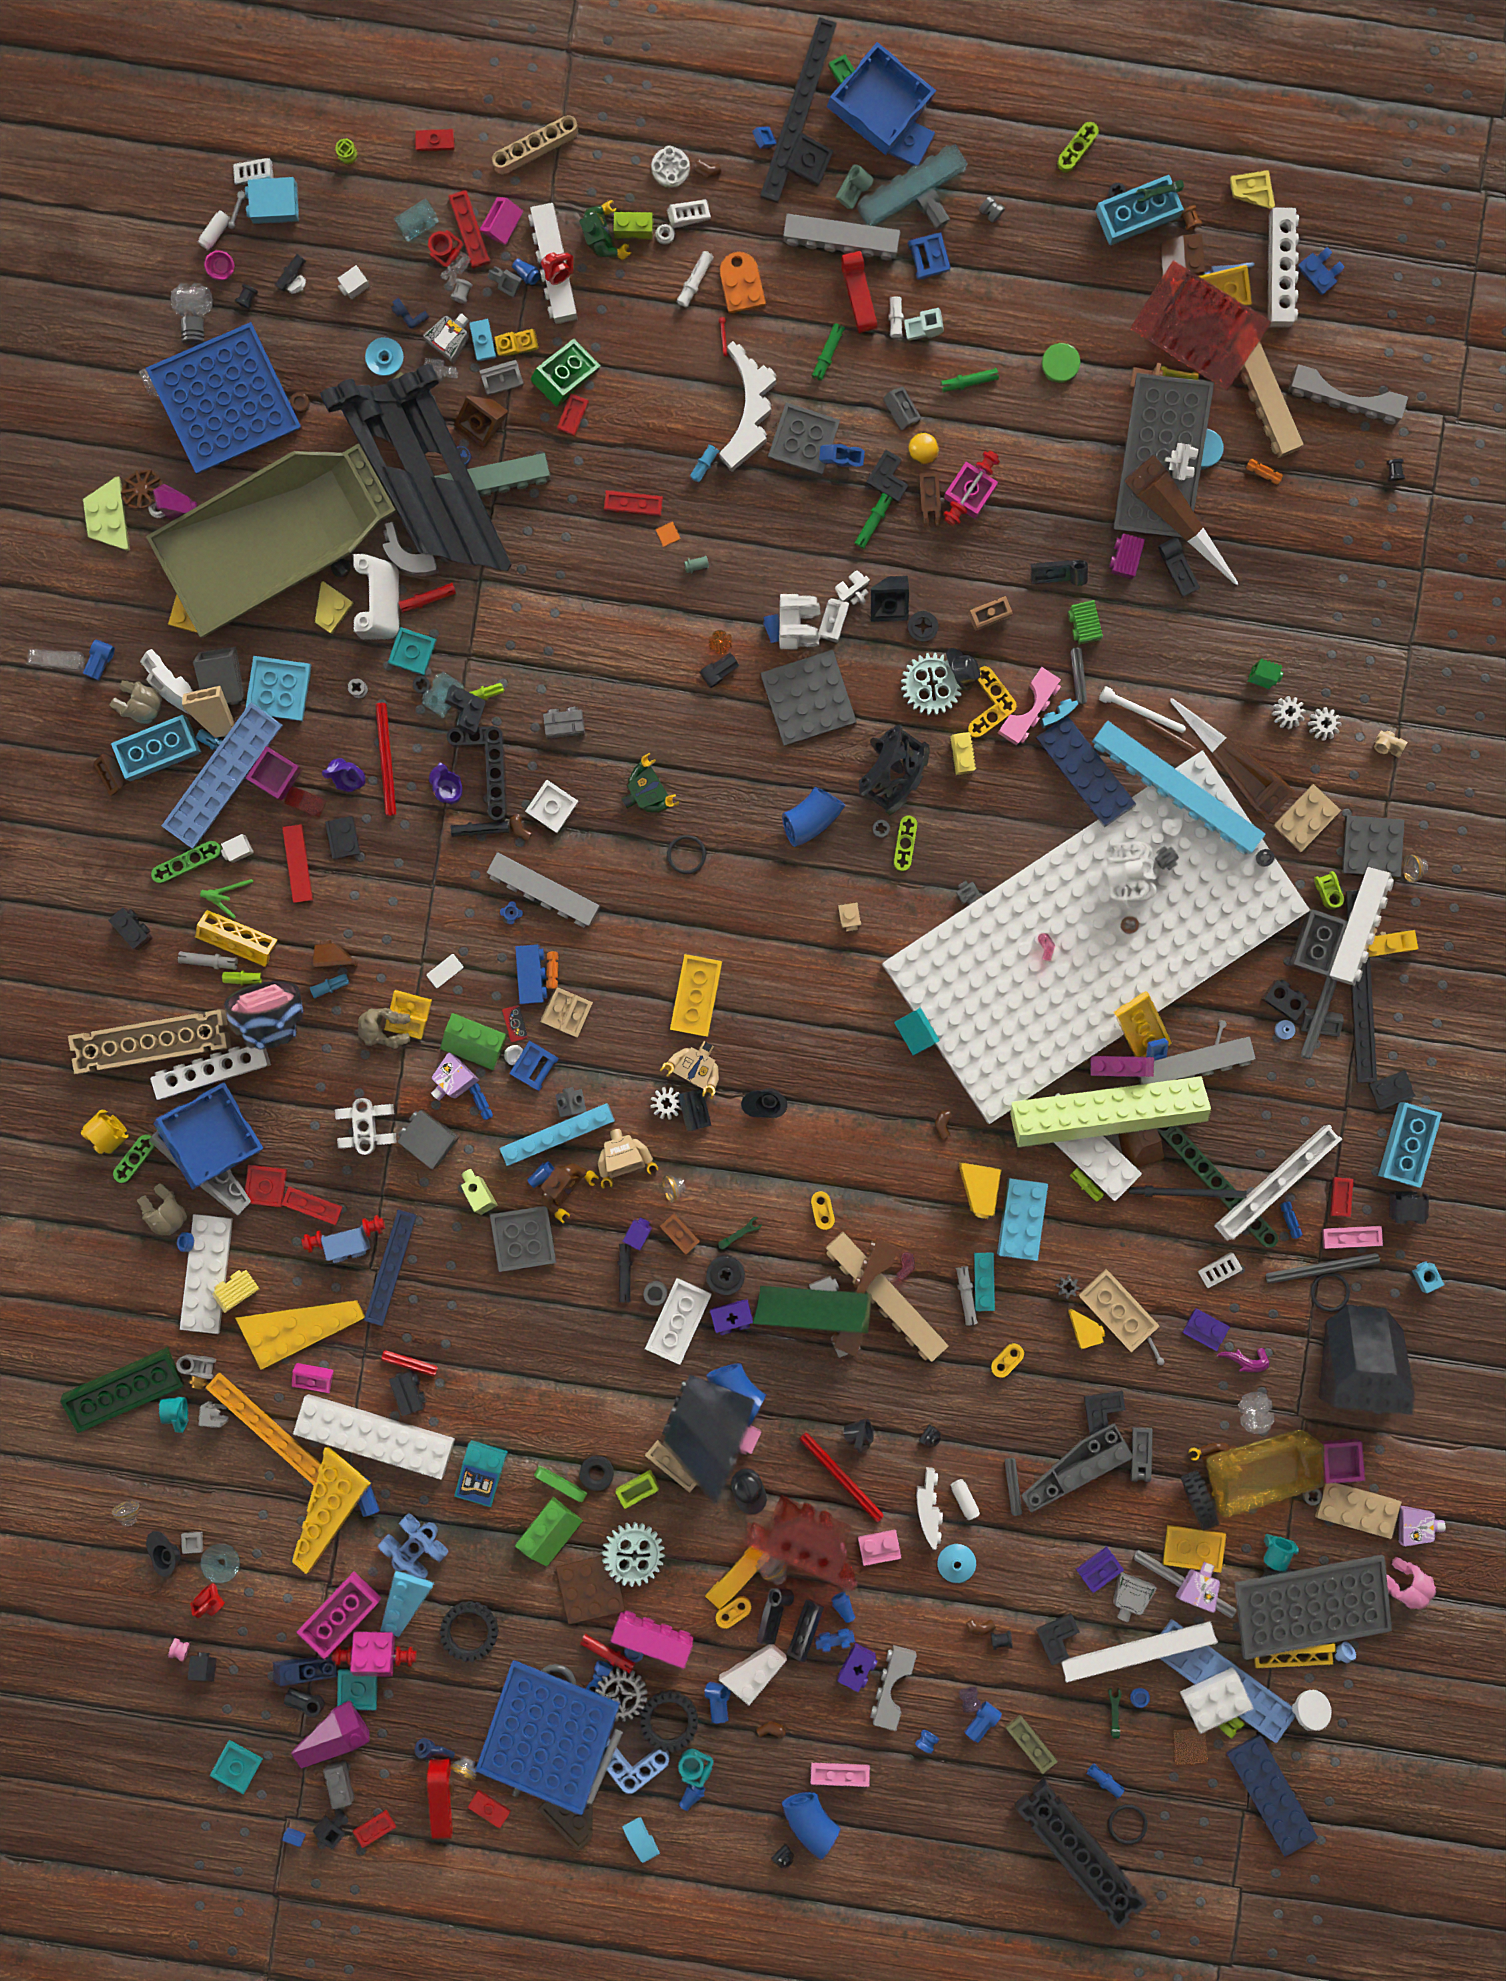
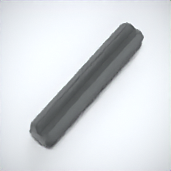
M1077 647L1071 649L1075 694L1078 704L1087 703L1082 649Z
M1014 1458L1005 1459L1011 1513L1017 1516L1022 1514L1016 1461Z

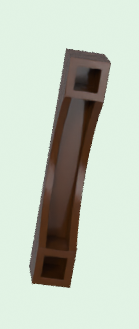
M876 1238L875 1242L871 1241L868 1252L871 1253L868 1260L864 1259L861 1270H863L861 1278H856L853 1288H856L855 1293H865L874 1278L892 1266L899 1249L898 1246ZM835 1331L832 1342H834V1348L856 1356L863 1337L862 1333Z

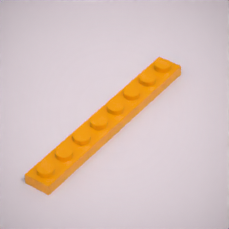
M218 1373L205 1388L314 1485L317 1482L318 1469L321 1463L227 1378Z

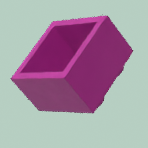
M266 746L246 779L283 801L301 773L302 768Z
M1357 1438L1318 1441L1320 1472L1323 1482L1329 1484L1365 1481L1362 1441Z

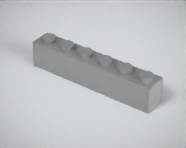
M787 214L783 242L790 246L806 245L809 249L824 248V250L829 252L839 250L845 254L861 251L864 257L880 256L884 260H891L892 258L896 259L900 230Z
M498 852L487 871L491 875L489 879L499 884L501 881L507 883L508 889L517 892V890L524 892L523 896L531 901H534L535 898L541 901V906L549 910L552 907L559 910L558 915L566 919L569 916L576 919L574 923L583 928L585 925L591 926L601 907Z
M1244 1037L1155 1060L1154 1077H1138L1140 1085L1172 1081L1180 1078H1194L1195 1074L1202 1073V1076L1214 1074L1213 1070L1220 1068L1221 1071L1233 1069L1232 1065L1238 1063L1240 1067L1251 1064L1250 1060L1256 1059L1250 1037Z

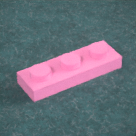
M1382 1226L1322 1229L1323 1248L1383 1246Z
M811 1763V1784L869 1787L870 1766Z

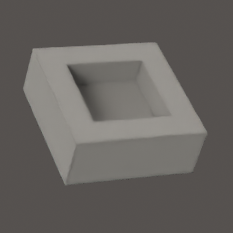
M202 1532L181 1534L182 1554L203 1552Z

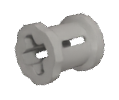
M456 279V287L450 298L456 302L466 304V297L469 289L472 288V284L463 279Z
M352 679L348 684V691L354 697L363 698L366 696L368 688L362 680ZM356 685L360 686V692L354 688Z

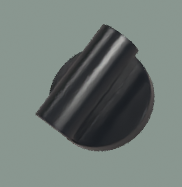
M342 558L331 564V571L337 577H345L350 572V564L346 559Z
M929 1424L919 1441L929 1448L937 1446L941 1440V1433Z
M784 1844L771 1859L779 1868H788L793 1863L794 1854Z

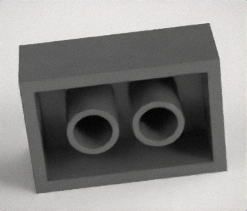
M1313 909L1308 911L1289 965L1323 977H1330L1348 921Z

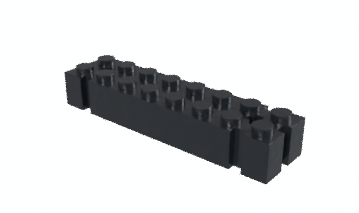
M1043 1778L1032 1787L1034 1793L1031 1796L1025 1793L1014 1803L1016 1810L1026 1822L1030 1820L1032 1829L1103 1912H1106L1108 1919L1119 1930L1130 1921L1128 1915L1132 1911L1137 1915L1148 1905L1147 1901L1136 1886H1132L1129 1878L1059 1796L1055 1798L1056 1794L1053 1788Z

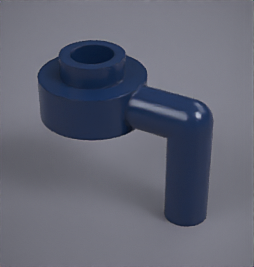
M399 298L392 301L394 305L391 307L397 317L401 315L409 328H414L429 318L427 312L424 311L412 319Z
M426 1738L420 1739L415 1746L416 1756L424 1760L430 1759L434 1754H440L449 1759H452L455 1755L453 1751L442 1746H435L433 1741Z

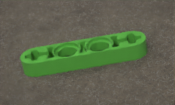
M215 841L206 842L153 868L151 873L152 879L158 883H166L218 858L222 854V846ZM211 845L217 847V849L215 850L216 854H205L208 857L207 859H205V856L201 849H203L204 852H207L211 849ZM193 853H199L201 858L198 863L191 862L190 858ZM176 861L183 863V869L179 872H176L173 868ZM159 870L162 872L170 870L173 873V875H171L169 872L164 874L163 879L159 877L157 878L156 876L159 874Z

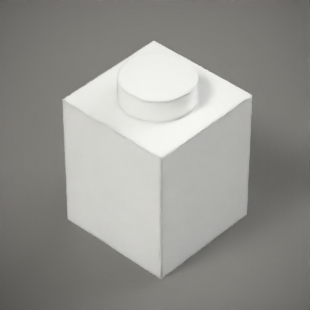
M354 266L338 278L340 282L339 289L344 296L348 294L351 299L370 287L357 266Z
M243 834L221 844L223 847L221 850L223 857L232 863L254 853L247 837Z

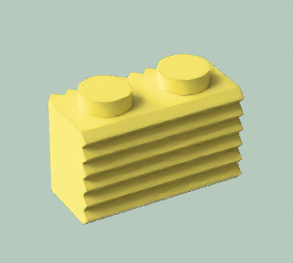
M970 732L953 734L951 736L956 775L973 773L976 769L974 767L976 764L973 759L975 756H973L974 752H972L973 745L971 743L973 741H971Z
M240 1270L230 1276L232 1280L226 1284L222 1281L214 1287L215 1291L212 1295L224 1313L259 1290V1287L247 1270L242 1273Z

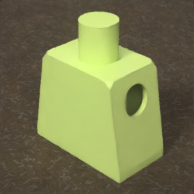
M471 1169L461 1174L465 1181L461 1187L474 1212L482 1215L498 1206L481 1177H475Z

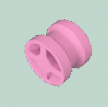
M175 1638L168 1657H176L179 1661L184 1662L190 1648V1643H182L179 1639Z

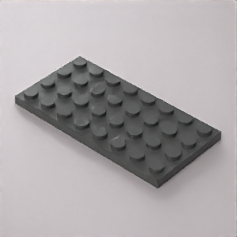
M1136 373L1113 529L1182 537L1140 500L1124 480L1152 455H1155L1172 476V470H1169L1170 462L1165 461V457L1171 458L1172 450L1176 451L1177 443L1191 445V447L1198 449L1197 458L1188 460V467H1194L1195 470L1193 478H1185V480L1173 478L1194 512L1214 382Z
M1383 1555L1235 1582L1242 1657L1245 1660L1392 1631L1386 1565Z

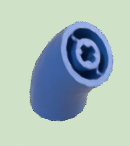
M814 787L805 800L782 814L783 826L792 846H800L822 833L834 822L846 805L828 792Z
M741 1363L730 1364L707 1374L709 1382L755 1399L747 1424L750 1427L767 1394L760 1391L750 1381Z
M802 1792L794 1794L782 1802L787 1821L800 1842L813 1855L822 1860L832 1847L841 1827L835 1824L825 1813L816 1793Z

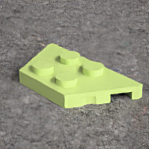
M115 477L83 499L87 533L91 539L129 551L124 501L121 495V478Z

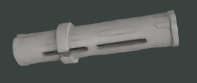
M180 951L179 956L181 957H178V963L210 966L214 967V969L227 968L236 970L237 966L235 964H238L237 958L222 957L220 954L213 956Z
M968 1266L957 1267L959 1282L957 1287L961 1293L965 1325L977 1324L971 1290L973 1284L970 1283Z

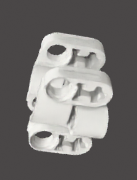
M798 594L780 595V649H798V647L819 645L820 633H818V628L801 625V618L807 619L821 615L820 605L817 603L816 597L799 596Z
M1126 842L1113 844L1107 848V876L1110 894L1113 899L1117 901H1138L1155 896L1156 887L1152 881L1157 878L1156 863L1150 859L1152 850L1148 844ZM1113 848H1116V849H1115V852H1114V856H1113V858H1112V857H1111V850H1112ZM1116 888H1117V893L1119 894V897H1117L1116 894H1115Z
M360 1098L354 1101L352 1108L335 1109V1119L352 1118L354 1137L337 1138L338 1148L356 1147L360 1154L366 1155L375 1150L376 1144L397 1143L396 1133L376 1135L375 1126L376 1115L394 1114L393 1104L372 1106L370 1100ZM363 1101L367 1104V1108L358 1109L360 1102ZM362 1121H366L369 1125L366 1132L360 1129ZM370 1144L371 1146L368 1151H365L361 1145Z

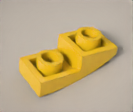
M533 329L515 334L510 332L495 337L498 356L519 354L538 349L536 334Z

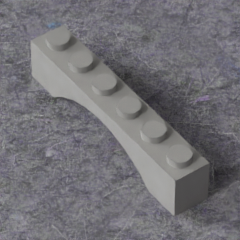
M1299 364L1294 369L1288 389L1294 396H1306L1318 403L1323 401L1329 403V406L1334 408H1346L1351 413L1360 412L1366 414L1365 416L1371 419H1383L1388 424L1398 423L1402 419L1408 400L1407 396L1394 392H1387L1374 397L1351 396L1330 386L1316 369Z

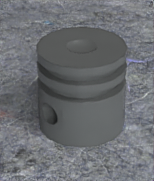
M187 316L180 319L182 344L195 346L205 342L203 318Z
M651 1281L644 1289V1299L650 1305H660L667 1297V1287L661 1281Z

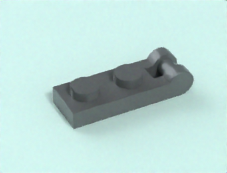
M1132 1427L1131 1454L1133 1458L1131 1459V1482H1137V1480L1151 1482L1152 1428ZM1138 1467H1145L1144 1472H1138Z

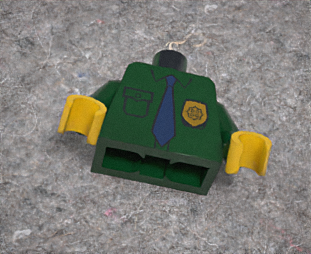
M610 200L602 206L588 208L584 212L583 219L579 221L586 242L598 257L618 256L623 260L629 256L631 252L625 251L629 248L627 244L622 245L619 249L614 246L603 213L609 215L616 211V209L610 208V204L613 201Z
M650 753L641 758V762L633 769L628 779L629 784L627 785L631 794L622 798V801L627 809L637 803L641 810L660 813L670 807L678 806L679 802H672V798L676 795L668 796L650 766L655 763V759L649 762L647 758Z

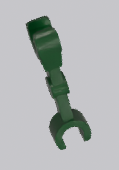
M1178 180L1171 185L1159 186L1155 189H1138L1135 195L1143 194L1144 198L1138 199L1137 202L1144 203L1157 195L1161 196L1169 192H1180L1184 188L1183 180Z
M758 1217L751 1218L745 1227L718 1242L720 1249L726 1248L730 1243L741 1238L747 1232L760 1229L762 1224L758 1227H753L752 1222Z
M1111 1688L1108 1690L1112 1707L1111 1736L1113 1739L1120 1738L1118 1705L1122 1693L1119 1688L1117 1689V1696L1111 1695Z

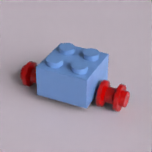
M378 1215L374 1216L372 1221L364 1218L362 1219L363 1225L361 1227L326 1237L322 1235L320 1230L316 1232L315 1236L310 1237L309 1234H304V1239H302L303 1249L309 1253L313 1252L315 1247H319L321 1250L324 1249L327 1261L333 1260V1263L348 1259V1255H351L352 1258L366 1254V1250L370 1249L368 1237H371V1233L377 1231L378 1234H383V1229H385L384 1220L379 1218Z

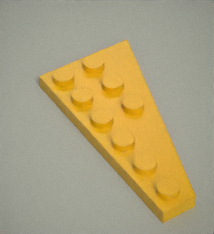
M354 1300L236 1317V1320L262 1370L365 1318V1315L358 1301Z
M330 1447L324 1448L323 1461L318 1469L319 1475L317 1482L314 1483L307 1508V1517L303 1522L301 1538L297 1542L292 1560L305 1574L312 1570L371 1484Z

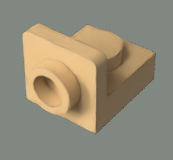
M858 904L839 905L842 929L846 928V931L858 930L857 926H861Z

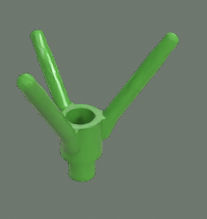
M250 879L215 890H201L200 896L208 901H212L235 919L236 916L221 903V900H230L229 897L223 896L222 893L253 883V880Z

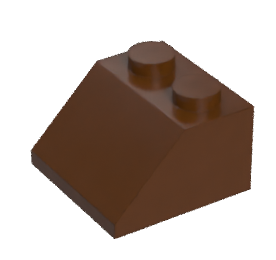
M1202 234L1182 235L1160 243L1163 281L1186 280L1204 274Z

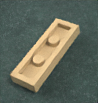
M657 1440L645 1456L688 1492H691L696 1483L667 1448Z

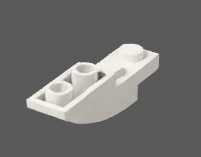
M152 649L147 651L140 661L149 672L146 680L168 702L189 714L182 706L183 694L193 692L190 685L181 676L175 679L172 672L166 668L161 658Z
M926 1467L924 1486H917L916 1490L917 1509L925 1536L932 1549H937V1544L941 1543V1532H938V1524L942 1525L943 1514L939 1513L938 1507H932V1504H936V1493H933V1487L937 1485L938 1474L935 1473L934 1468Z

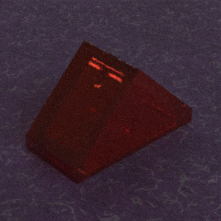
M292 786L284 804L320 818L327 800Z

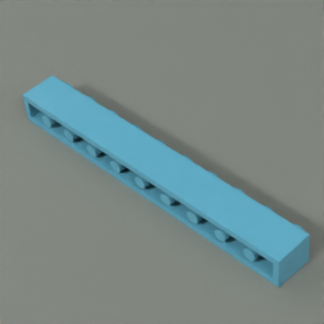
M1109 721L1103 725L1093 739L1092 743L1095 744L1094 747L1102 753L1105 751L1111 755L1109 758L1112 761L1126 766L1125 770L1130 774L1140 776L1144 784L1157 788V793L1162 797L1166 798L1168 796L1173 800L1172 803L1176 807L1189 811L1188 815L1197 821L1198 819L1205 823L1204 826L1212 832L1215 830L1221 834L1220 838L1222 840L1235 844L1236 850L1240 853H1252L1265 836V833Z

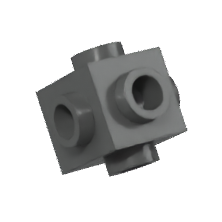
M574 1087L562 1089L563 1093L555 1095L560 1117L587 1112L582 1089L574 1091Z

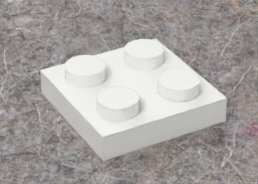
M546 780L525 812L558 833L579 801Z

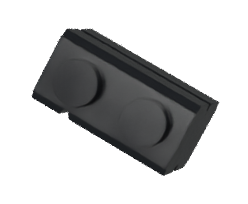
M413 1370L389 1379L401 1416L425 1407L424 1403H427L425 1393L419 1390L420 1379L417 1373L414 1374Z

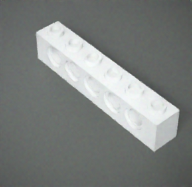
M1273 208L1269 214L1268 327H1291L1298 316V310L1295 309V302L1298 299V290H1295V283L1298 281V271H1295V264L1298 263V252H1295V248L1299 240V235L1296 234V227H1298L1299 215H1296V208ZM1280 227L1287 228L1288 233H1283ZM1280 246L1287 247L1288 252H1283ZM1280 265H1286L1288 270L1283 271L1280 268ZM1279 284H1286L1288 289H1282ZM1279 302L1286 303L1287 308H1281Z
M238 1046L229 1049V1053L224 1055L221 1052L210 1055L211 1059L205 1061L203 1058L193 1060L192 1065L186 1067L185 1064L174 1066V1070L167 1072L166 1069L155 1072L156 1076L150 1079L156 1099L162 1100L270 1066L271 1063L266 1048L259 1050L249 1048L248 1046L240 1049ZM245 1053H249L251 1055V1061L249 1063H245L243 1061V1055ZM228 1058L233 1062L230 1069H227L224 1065ZM209 1064L214 1066V1073L211 1075L206 1072ZM190 1070H193L196 1073V1077L193 1081H191L188 1078V1073ZM172 1076H175L178 1080L175 1086L170 1084Z

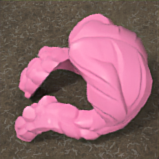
M1395 1557L1392 1560L1394 1568L1407 1575L1413 1574L1414 1580L1411 1587L1405 1591H1400L1399 1585L1387 1575L1388 1594L1404 1602L1410 1609L1425 1608L1436 1593L1433 1578L1425 1575L1420 1571V1568L1411 1562L1407 1563L1401 1558Z

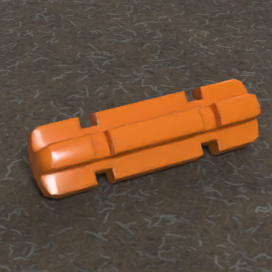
M1253 459L1249 460L1246 466L1247 470L1255 471V474L1267 480L1271 479V482L1274 484L1280 483L1283 477L1282 474L1273 472V469L1261 463L1257 464L1258 462Z
M550 951L547 953L549 963H547L546 978L548 980L546 981V987L548 989H556L558 987V980H556L558 978V962H556L558 960V952Z

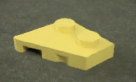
M1269 170L1231 176L1230 184L1233 198L1269 209L1275 207Z
M322 581L315 623L332 634L354 603Z

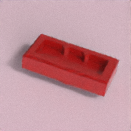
M453 129L415 130L417 152L455 150Z
M571 393L557 430L575 437L589 400Z
M1333 1177L1330 1216L1351 1217L1353 1179Z
M479 1789L467 1807L499 1829L511 1812L510 1809Z
M386 1809L354 1829L353 1834L361 1847L364 1848L395 1829L396 1824Z

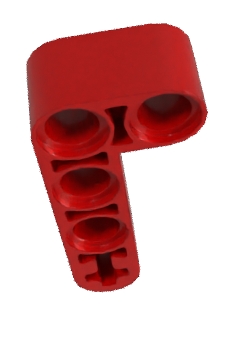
M857 251L842 255V272L858 333L878 329L864 273L862 253Z
M430 1759L427 1788L432 1839H450L453 1834L449 1785L451 1774L450 1759Z

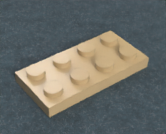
M1107 1269L1078 1294L1130 1352L1134 1351L1159 1327Z
M1324 1483L1322 1499L1318 1505L1315 1517L1392 1539L1401 1501L1341 1483Z

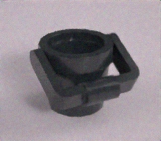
M865 1418L844 1427L845 1440L848 1445L855 1444L854 1449L858 1452L869 1449L874 1440V1428L870 1421Z

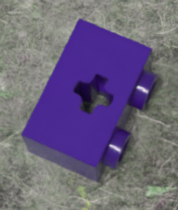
M641 1217L639 1220L635 1218L623 1242L640 1250L652 1229L649 1226L650 1222Z
M748 1299L710 1309L715 1332H720L721 1335L731 1333L733 1328L739 1327V1330L749 1328L750 1324L753 1323ZM730 1313L738 1316L735 1318V1322L727 1320Z
M854 1643L837 1675V1681L859 1692L860 1688H864L868 1681L866 1676L869 1670L873 1671L877 1664L875 1653ZM859 1664H860L862 1670H861V1669H858L857 1672H856V1671H855V1667H858Z

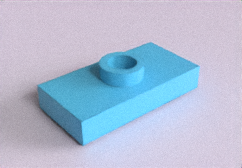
M489 320L470 322L477 361L496 358Z

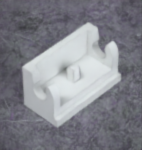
M832 598L828 600L818 632L820 633V638L838 642L849 603Z

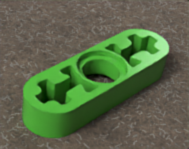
M151 1135L139 1137L115 1168L113 1177L117 1182L124 1183L131 1180L155 1149V1146L149 1141L150 1147H145L142 1152L136 1150L137 1147L141 1149L144 1146L142 1141L150 1139ZM133 1153L138 1154L140 1157V1161L137 1164L130 1162V1156ZM127 1165L134 1168L133 1170L130 1168L126 1171L127 1177L120 1178V1170H125Z
M538 1466L534 1474L541 1481L579 1502H583L587 1495V1492L542 1466Z

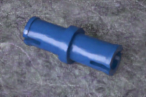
M1095 1764L1089 1767L1087 1774L1095 1779L1102 1789L1106 1788L1116 1798L1123 1794L1124 1788L1116 1783L1109 1773H1104Z

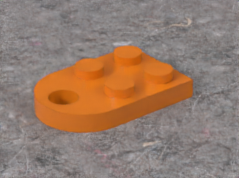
M734 252L725 257L720 266V277L728 313L766 306L756 261L744 252ZM738 258L742 261V265L734 267L731 263L732 260Z

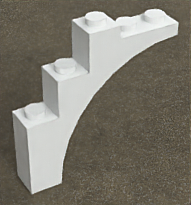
M734 342L727 346V352L736 363L742 376L746 402L737 432L729 444L719 453L720 459L731 472L766 443L767 438L765 436L767 434L761 426L757 427V425L771 414L772 405L766 397L762 398V396L776 385L777 377L771 368L767 369L764 365L757 369L758 365L752 358L749 360L745 356L746 352L740 344L736 345Z

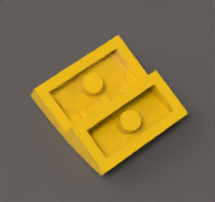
M395 990L390 1009L401 1014H409L411 1021L403 1025L390 1023L386 1019L384 1030L398 1034L409 1033L410 1037L422 1039L432 1000Z

